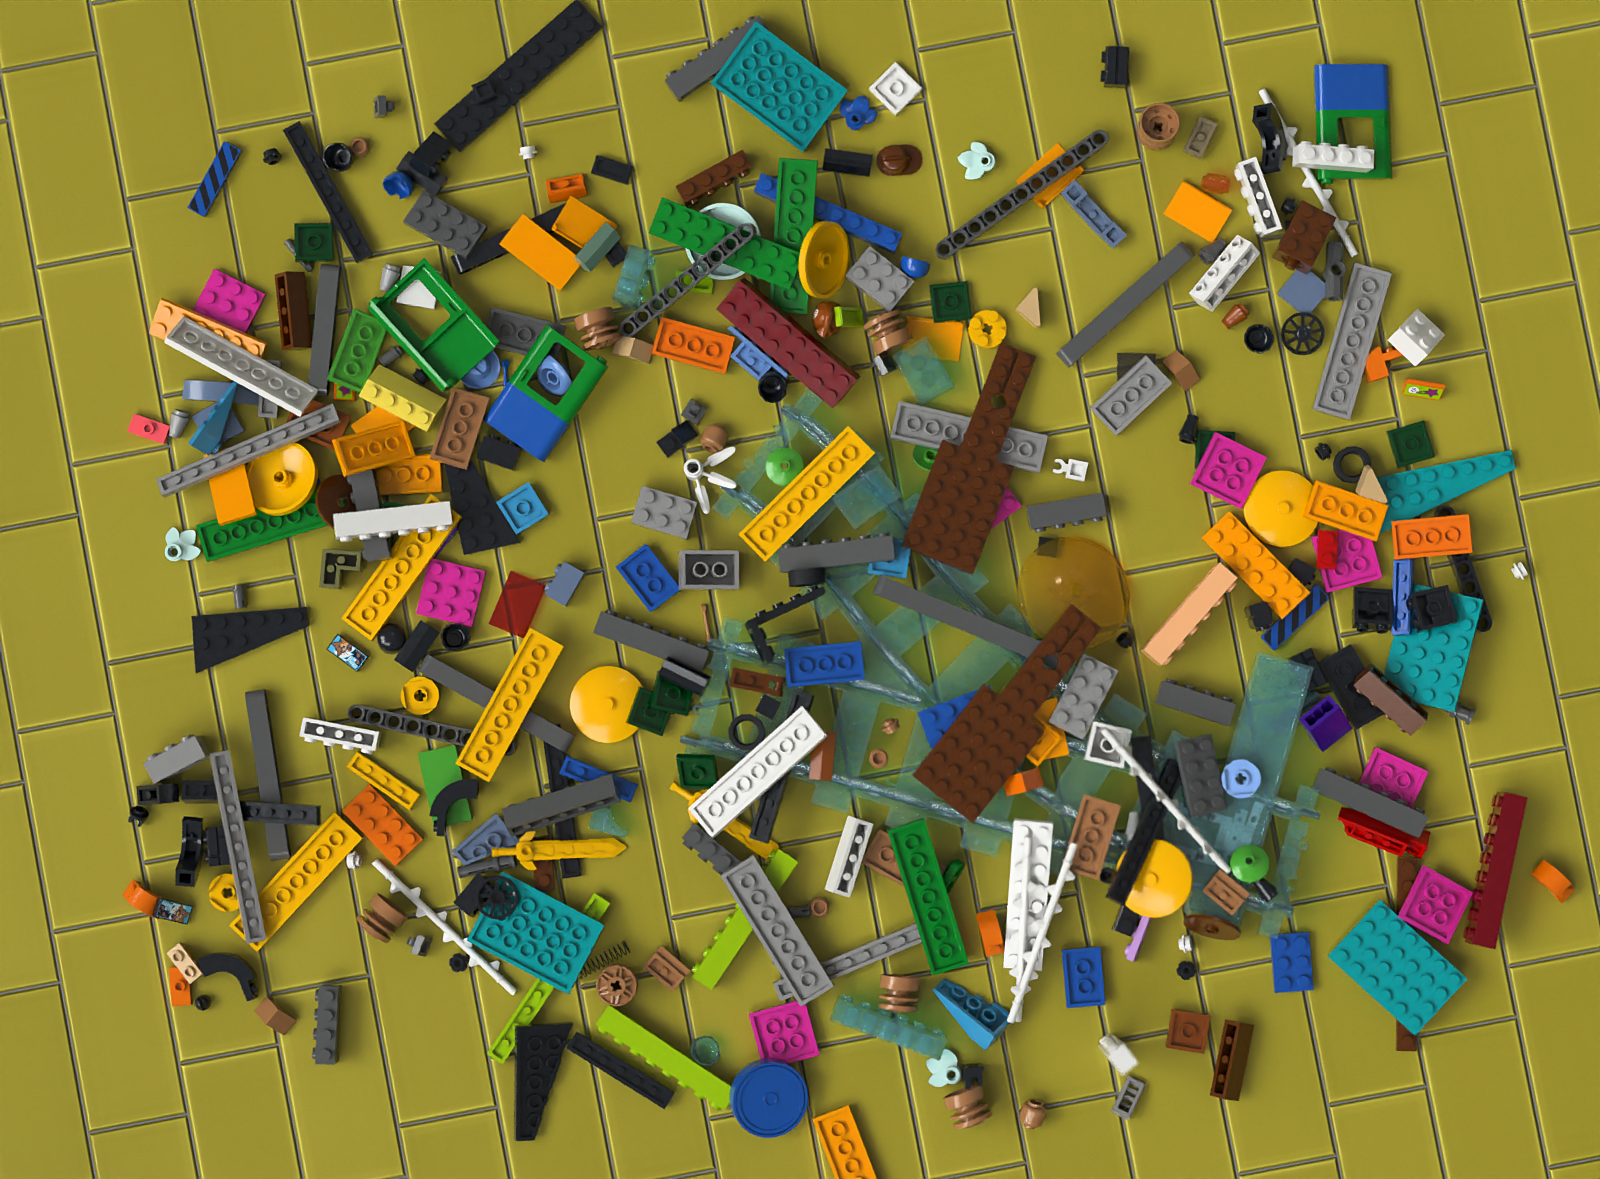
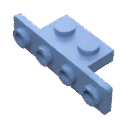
M731 325L728 327V330L742 342L730 357L759 381L771 368L780 373L785 379L789 377L786 373L788 371L780 363L776 365L772 361L773 357L766 351L762 353L758 349L759 345L751 339L747 340L739 328L736 326L733 328Z

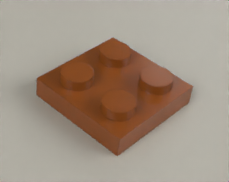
M1171 1009L1166 1048L1205 1054L1210 1015Z

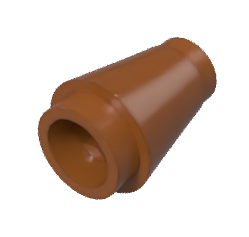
M1240 302L1232 307L1221 322L1229 330L1231 327L1246 320L1250 313Z

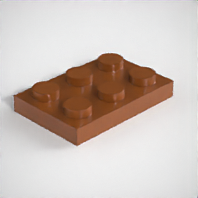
M312 400L301 417L327 405ZM336 410L341 423L310 435L306 439L335 451L332 440L344 437L352 416ZM290 412L286 423L300 417Z

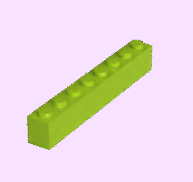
M779 847L776 851L774 849L767 857L769 860L767 865L761 866L777 893L798 863L797 859ZM737 903L735 905L737 909L734 914L730 913L725 919L724 923L726 925L723 930L719 929L713 937L715 940L713 945H708L702 955L705 957L701 962L697 961L691 970L694 972L692 977L711 990L753 930Z
M607 1006L596 1023L599 1026L597 1029L605 1035L610 1033L615 1037L613 1039L615 1042L622 1046L626 1044L631 1047L630 1051L638 1057L641 1054L647 1058L646 1062L653 1067L659 1066L663 1069L662 1073L669 1078H672V1076L679 1080L678 1084L686 1089L690 1087L695 1090L694 1094L700 1099L707 1098L710 1100V1105L715 1109H726L730 1103L731 1084L615 1006Z

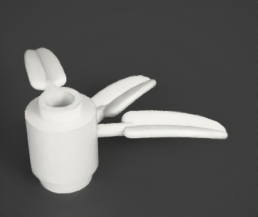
M728 447L707 458L708 461L703 464L697 459H689L684 464V472L687 478L696 481V496L705 514L710 512V504L706 488L701 486L699 481L703 475L708 477L709 482L723 487L735 488L737 484L718 473H706L703 467L709 464L715 466L735 452V447ZM692 469H698L697 472L691 473Z

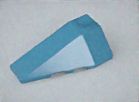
M233 381L219 400L218 405L210 412L208 419L201 424L190 439L189 445L207 455H210L212 452L216 454L221 447L219 442L222 439L239 383Z
M944 979L933 989V992L969 1037L985 1050L1000 1037L1010 1024L1007 1021L1009 1012L999 1004L994 1002L990 1004L982 1000L983 997L978 994L976 996L966 992L965 988Z

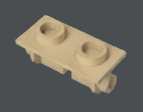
M178 943L166 954L189 984L202 976L203 973L200 966L191 958L192 956L185 948L186 946Z

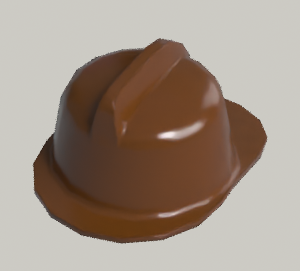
M892 145L884 147L879 152L876 163L878 169L887 176L909 175L919 170L922 165V156L920 151L912 145Z

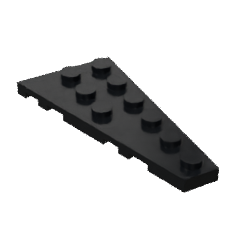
M471 459L467 470L444 463L454 511L462 516L457 526L463 554L468 555L520 543Z
M307 607L192 616L196 674L308 627Z
M571 1022L515 1025V1141H532L536 1138L542 1120L541 1116L561 1062L560 1058L564 1047H566L569 1031L573 1026Z

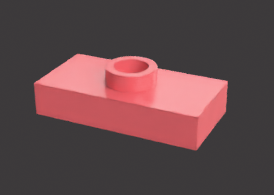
M133 414L127 432L165 444L170 426Z

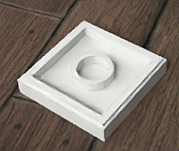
M897 62L869 88L895 116L923 89Z
M403 265L401 279L414 267ZM417 279L397 297L396 303L435 310L436 298Z

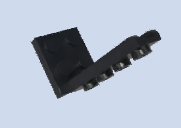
M816 585L808 589V593L803 596L800 593L790 597L791 601L786 604L783 601L772 606L773 610L766 612L764 609L755 614L756 618H752L744 624L764 666L774 660L775 653L771 645L767 646L765 639L767 636L764 629L758 626L822 597L825 594L824 586L819 588Z

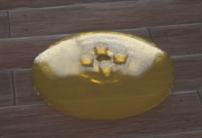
M1061 537L1048 541L1038 547L1027 558L1019 574L1017 596L1021 612L1029 626L1041 638L1046 636L1070 604H1073L1102 627L1086 649L1100 645L1111 638L1122 626L1127 616L1130 604V589L1126 574L1117 559L1107 549L1091 540L1079 537ZM1073 586L1079 587L1080 595L1072 593Z

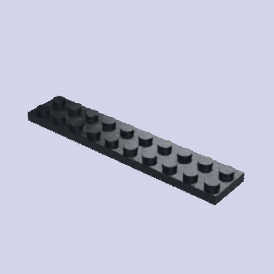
M574 0L487 77L497 97L479 104L472 90L436 121L434 125L461 153L598 33L602 26L579 0Z

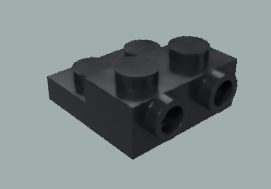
M1448 585L1411 593L1406 600V607L1413 614L1411 625L1413 629H1417L1418 633L1458 622Z
M1354 587L1352 628L1357 629L1358 632H1367L1368 629L1376 630L1380 634L1390 631L1393 626V589Z

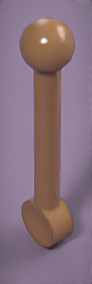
M701 604L707 634L706 642L711 644L713 638L710 635L706 606Z

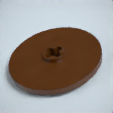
M333 475L326 478L319 485L316 492L318 513L322 520L333 529V514L357 511L356 504L352 503L350 495L353 492L352 485L348 484L347 477L343 475Z
M1193 914L1186 916L1183 921L1184 926L1189 930L1213 939L1235 940L1241 935L1240 928L1235 924L1213 916Z

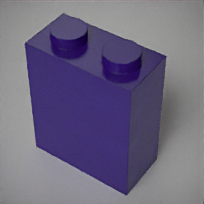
M1329 695L1299 718L1311 741L1322 753L1353 729L1340 706Z

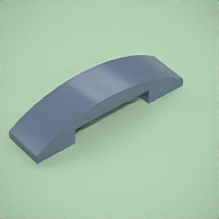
M1075 180L1072 181L1061 192V195L1083 221L1113 249L1127 235L1115 222H1112Z
M184 380L182 399L219 402L232 383ZM238 384L233 403L258 405L259 394Z

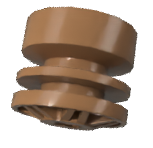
M1154 103L1142 112L1137 126V136L1146 148L1162 150L1171 145L1180 126L1176 110L1164 103ZM1154 127H1156V128H1159V127H1160V128H1161L1160 132H1159V130L1154 131Z
M612 307L599 308L574 319L578 332L587 331L588 333L580 338L581 342L590 341L583 345L585 351L600 350L622 339L621 333H614L619 330L618 326L608 325L615 320Z
M899 309L884 312L872 318L870 322L863 326L865 331L874 329L867 334L868 338L878 337L872 343L877 356L891 352L913 340L908 327L898 328L905 321L904 318L895 320V318L901 315Z
M376 893L369 901L370 906L374 909L373 912L363 909L362 912L366 917L358 915L356 920L371 936L389 943L391 938L386 932L394 936L396 933L391 925L401 927L408 919V916L392 901Z
M619 963L605 968L597 978L596 983L597 994L601 1000L612 1006L625 1005L631 1001L638 988L637 975L633 969ZM620 981L619 985L622 988L614 990L612 982Z
M881 974L880 988L887 989L888 993L879 994V998L887 999V1002H878V1008L895 1013L918 1011V1006L912 1005L910 1002H919V998L910 995L911 992L920 991L921 978Z
M974 1084L971 1086V1089H965L964 1087L943 1097L947 1110L957 1109V1112L950 1117L951 1120L960 1119L953 1124L955 1129L976 1126L992 1116L991 1110L982 1111L989 1106L988 1102H978L985 1097L982 1086Z

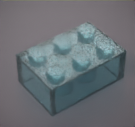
M629 245L612 297L614 304L635 311L637 306L641 307L644 298L642 290L647 288L650 279L648 278V272L653 270L655 264V257H653L652 251Z
M926 336L892 355L893 361L920 406H924L954 388L955 385Z
M877 465L834 496L832 500L854 531H856L902 498V495L882 467Z

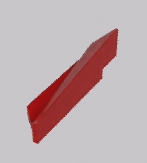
M1345 807L1340 809L1338 820L1343 822L1345 826L1344 831L1347 836L1400 857L1406 851L1421 859L1428 847L1429 831L1423 830L1420 838L1359 811Z

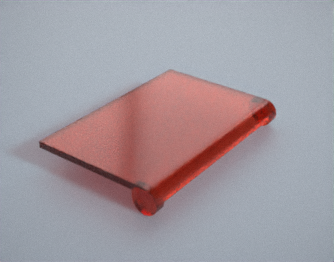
M510 571L489 624L525 638L546 585Z

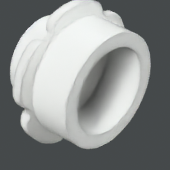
M535 146L520 148L521 154L519 156H523V159L535 158L534 154L538 153V151L535 150Z
M1521 562L1513 563L1512 573L1516 579L1521 578L1524 580V577L1528 575L1525 567Z
M353 851V853H348L347 866L356 870L362 864V857L356 851Z
M1183 934L1182 938L1178 940L1179 948L1184 953H1187V951L1193 950L1192 939L1190 935L1185 936Z

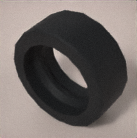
M1356 446L1347 447L1339 451L1335 456L1333 469L1341 481L1357 483L1362 471L1356 476L1346 475L1341 469L1342 459L1348 454H1356L1361 457L1363 468L1367 464L1371 467V459L1362 448Z
M822 567L797 569L788 572L789 587H804L826 583L825 570Z
M742 714L730 723L728 729L729 739L738 749L744 751L753 750L764 740L765 727L756 716ZM743 721L753 722L758 729L757 739L750 744L741 743L735 735L736 727Z

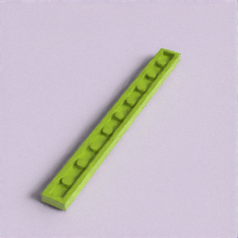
M594 893L581 913L599 922L611 903ZM538 978L536 979L487 1052V1055L503 1065L515 1047V1025L530 1024L554 989V986Z

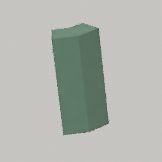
M605 222L578 252L574 260L584 270L591 272L621 237L614 228Z

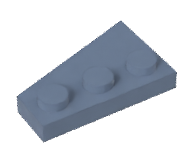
M495 813L452 849V852L465 866L492 854V847L507 848L516 845L519 839L517 836L512 837L506 829L505 822Z

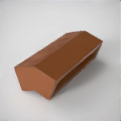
M825 732L828 736L811 751L809 779L832 781L836 732Z

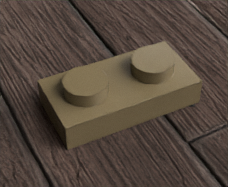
M1200 116L1183 151L1201 159L1217 124Z

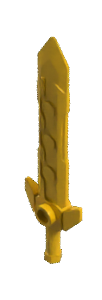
M675 780L669 788L689 800V807L709 790L701 789L700 792L692 794L685 788H681V785ZM688 809L690 820L698 824V820ZM738 818L734 819L723 829L767 861H769L767 857L773 849L776 851L779 847L771 839L769 844L749 838L752 827Z
M527 831L519 838L516 847H492V857L516 855V858L520 861L519 863L526 869L536 870L537 868L530 860L616 857L627 847L615 838L530 842L536 832Z

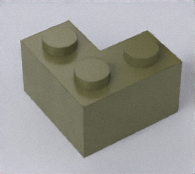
M323 549L319 587L342 590L343 571H363L364 558L362 552Z

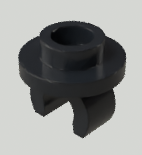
M134 806L129 811L130 817L128 822L131 823L136 819L139 821L138 827H141L148 818L149 813L142 806Z

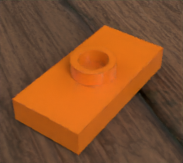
M170 967L172 1006L192 1005L191 984H189L177 967Z

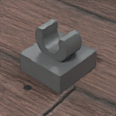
M378 95L374 98L375 118H383L387 112L395 110L394 102H386L385 95Z
M888 353L875 357V362L870 365L871 367L877 365L879 372L875 374L876 376H883L896 370Z
M690 399L681 416L698 425L707 409Z
M418 935L417 938L409 937L407 944L413 947L411 953L425 957L432 938Z

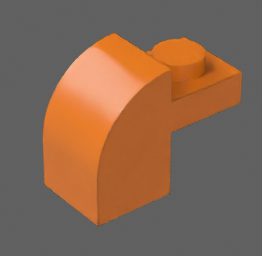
M1380 347L1371 351L1366 359L1364 369L1367 382L1370 383L1388 377L1389 373L1385 362L1400 358L1403 354L1397 349L1395 350V347L1384 349L1383 354Z
M1545 860L1531 873L1537 882L1549 890L1561 904L1575 891L1571 886L1572 883Z
M133 879L122 895L128 900L127 902L151 917H153L152 913L157 898H162L158 894L147 890Z
M995 910L976 914L986 957L1004 953L1003 939Z

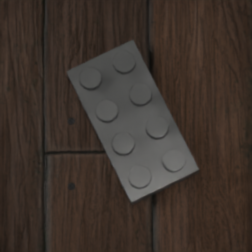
M426 191L422 192L403 221L405 225L465 259L469 258L488 229L483 223Z
M493 307L491 308L487 328L499 340L497 349L525 356L547 324L563 336L566 330L565 325ZM556 342L547 355L552 356L558 361L562 344Z
M1212 734L1174 741L1189 818L1227 810Z

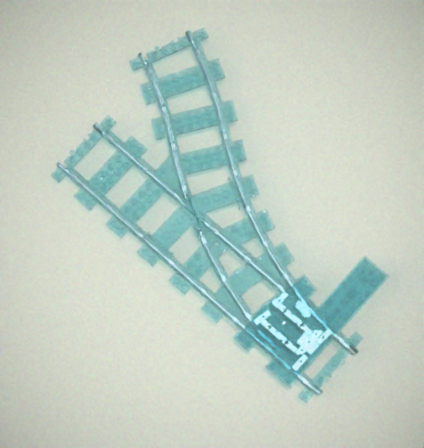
M807 389L794 407L789 403L783 405L781 413L785 417L778 426H773V429L777 432L776 436L770 438L768 435L765 436L766 441L755 453L754 462L749 458L743 461L744 467L748 469L742 470L734 479V482L741 487L738 492L732 488L720 486L724 493L712 507L713 510L728 520L737 507L740 506L752 518H755L767 505L755 496L751 490L765 474L767 458L773 451L779 448H786L799 430L822 450L836 438L811 416L823 402L820 397L810 389ZM857 431L856 434L875 454L783 545L794 544V547L802 546L801 543H804V540L858 485L887 515L886 518L865 535H870V538H873L874 535L880 533H889V536L904 539L920 495L915 492L902 504L872 472L885 457ZM778 550L769 558L777 568L779 567ZM919 554L935 574V577L918 591L954 606H961L966 611L1029 637L1035 634L1037 630L1011 604L996 617L976 596L975 593L989 582L977 566L974 574L971 575ZM869 563L824 568L826 583L820 584L818 587L824 586L825 594L809 602V604L822 620L826 619L836 609H839L859 635L858 641H861L865 680L821 684L843 691L832 732H836L832 781L809 779L810 763L799 761L792 768L790 777L816 784L811 800L812 804L848 814L853 795L890 806L885 823L887 826L896 827L924 818L926 823L927 817L964 828L959 847L997 857L1002 839L1013 841L1014 823L1007 820L1015 794L1006 796L1004 786H1002L974 823L970 822L949 804L933 800V798L942 799L935 796L930 789L912 776L913 772L931 751L918 713L897 784L886 780L888 785L896 788L858 777L880 702L920 712L978 690L1007 661L1015 670L1016 664L1010 658L1020 666L1028 658L977 637L928 687L900 656L941 622L901 605L875 627L852 597L877 576L868 573ZM816 585L804 586L799 592L803 596L808 593V589ZM724 617L718 640L711 638L707 644V648L714 651L711 664L706 666L712 669L713 674L707 689L700 698L702 707L695 705L692 709L695 714L700 715L694 719L691 732L700 734V738L696 740L681 735L680 742L687 745L684 754L705 755V752L740 762L752 751L738 749L730 740L711 735L732 659L769 669V675L786 678L785 684L783 683L782 691H784L783 697L766 694L781 702L773 720L758 712L756 713V717L762 721L765 727V740L785 722L794 691L803 692L805 687H788L784 649L817 646V644L780 633L774 651V660L764 666L755 646L738 641L743 622ZM1259 651L1256 653L1224 765L1225 767L1231 761L1244 759L1257 767L1260 772L1261 781L1259 787L1251 796L1235 798L1229 795L1223 788L1227 810L1189 818L1182 779L1172 799L1179 801V810L1194 827L1199 828L1200 834L1217 853H1220L1221 858L1229 867L1231 856L1239 847L1255 845L1261 849L1263 848L1272 815L1290 820L1272 880V885L1277 888L1276 890L1279 894L1266 903L1265 900L1262 901L1259 894L1250 892L1252 883L1237 879L1232 871H1230L1226 875L1250 893L1234 915H1230L1202 892V889L1217 871L1222 869L1215 861L1211 860L1208 854L1204 853L1201 845L1186 828L1178 829V819L1168 809L1163 819L1165 841L1174 844L1186 855L1193 872V886L1185 902L1183 912L1192 915L1201 914L1221 918L1235 924L1239 928L1244 911L1255 912L1263 915L1258 934L1274 939L1278 938L1283 916L1292 917L1294 908L1287 905L1290 892L1295 889L1288 885V881L1292 878L1298 879L1296 871L1301 857L1298 849L1302 851L1308 849V843L1301 841V839L1307 836L1310 825L1300 821L1301 815L1319 820L1320 813L1314 811L1319 790L1300 784L1295 802L1277 797L1314 667ZM1076 663L1073 664L1068 674L1062 678L1046 700L1057 698L1059 702L1077 667ZM1044 665L1047 669H1054V668H1051V667H1049V666ZM770 681L769 688L774 689L775 682ZM1116 693L1113 694L1105 708L1100 706L1093 722L1132 730L1130 738L1146 736L1137 729L1147 713ZM754 723L748 744L754 742L758 736V729ZM1174 729L1165 746L1151 739L1157 781L1168 758L1178 762L1174 741L1189 738ZM1090 731L1083 741L1066 736L1069 754L1066 756L1072 757V759L1061 774L1055 793L1045 786L1022 792L1050 812L1047 821H1053L1049 873L1055 875L1060 874L1083 794L1095 797L1111 769L1131 774V766L1126 760L1123 768L1084 760ZM1025 758L1015 769L1012 775L1023 772L1022 768ZM1239 773L1235 780L1239 781L1241 785L1246 780V776H1242V773ZM1138 796L1130 813H1140V817H1142ZM1126 829L1124 835L1115 830L1113 831L1102 868L1108 867L1116 871L1118 861L1130 841H1127V836H1125ZM1247 859L1246 863L1252 864L1253 860Z

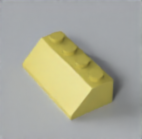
M380 364L368 378L359 397L429 434L447 399Z

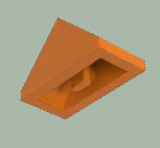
M1038 767L1011 775L1003 786L1006 796L1042 787L1044 784Z

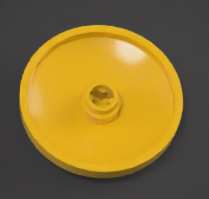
M830 221L818 222L809 230L802 243L799 255V275L803 288L812 297L824 299L833 296L845 280L850 261V247L847 235L838 223Z
M296 442L254 459L246 467L255 507L269 515L281 516L298 510L310 499L316 488L318 469L315 459L307 449Z
M1273 471L1258 478L1243 505L1244 519L1250 532L1261 542L1274 547H1289L1304 541L1312 534L1318 524L1314 520L1303 517L1313 485L1303 476L1291 471Z
M614 666L595 668L583 675L572 691L570 710L573 721L584 735L595 741L603 743L622 741L639 729L627 724L626 720L638 687L643 688V686L633 674L622 668Z
M1154 839L1125 905L1137 914L1146 917H1163L1182 907L1187 901L1193 886L1192 867L1186 855L1174 844L1165 840ZM1125 852L1120 857L1115 872H1117Z

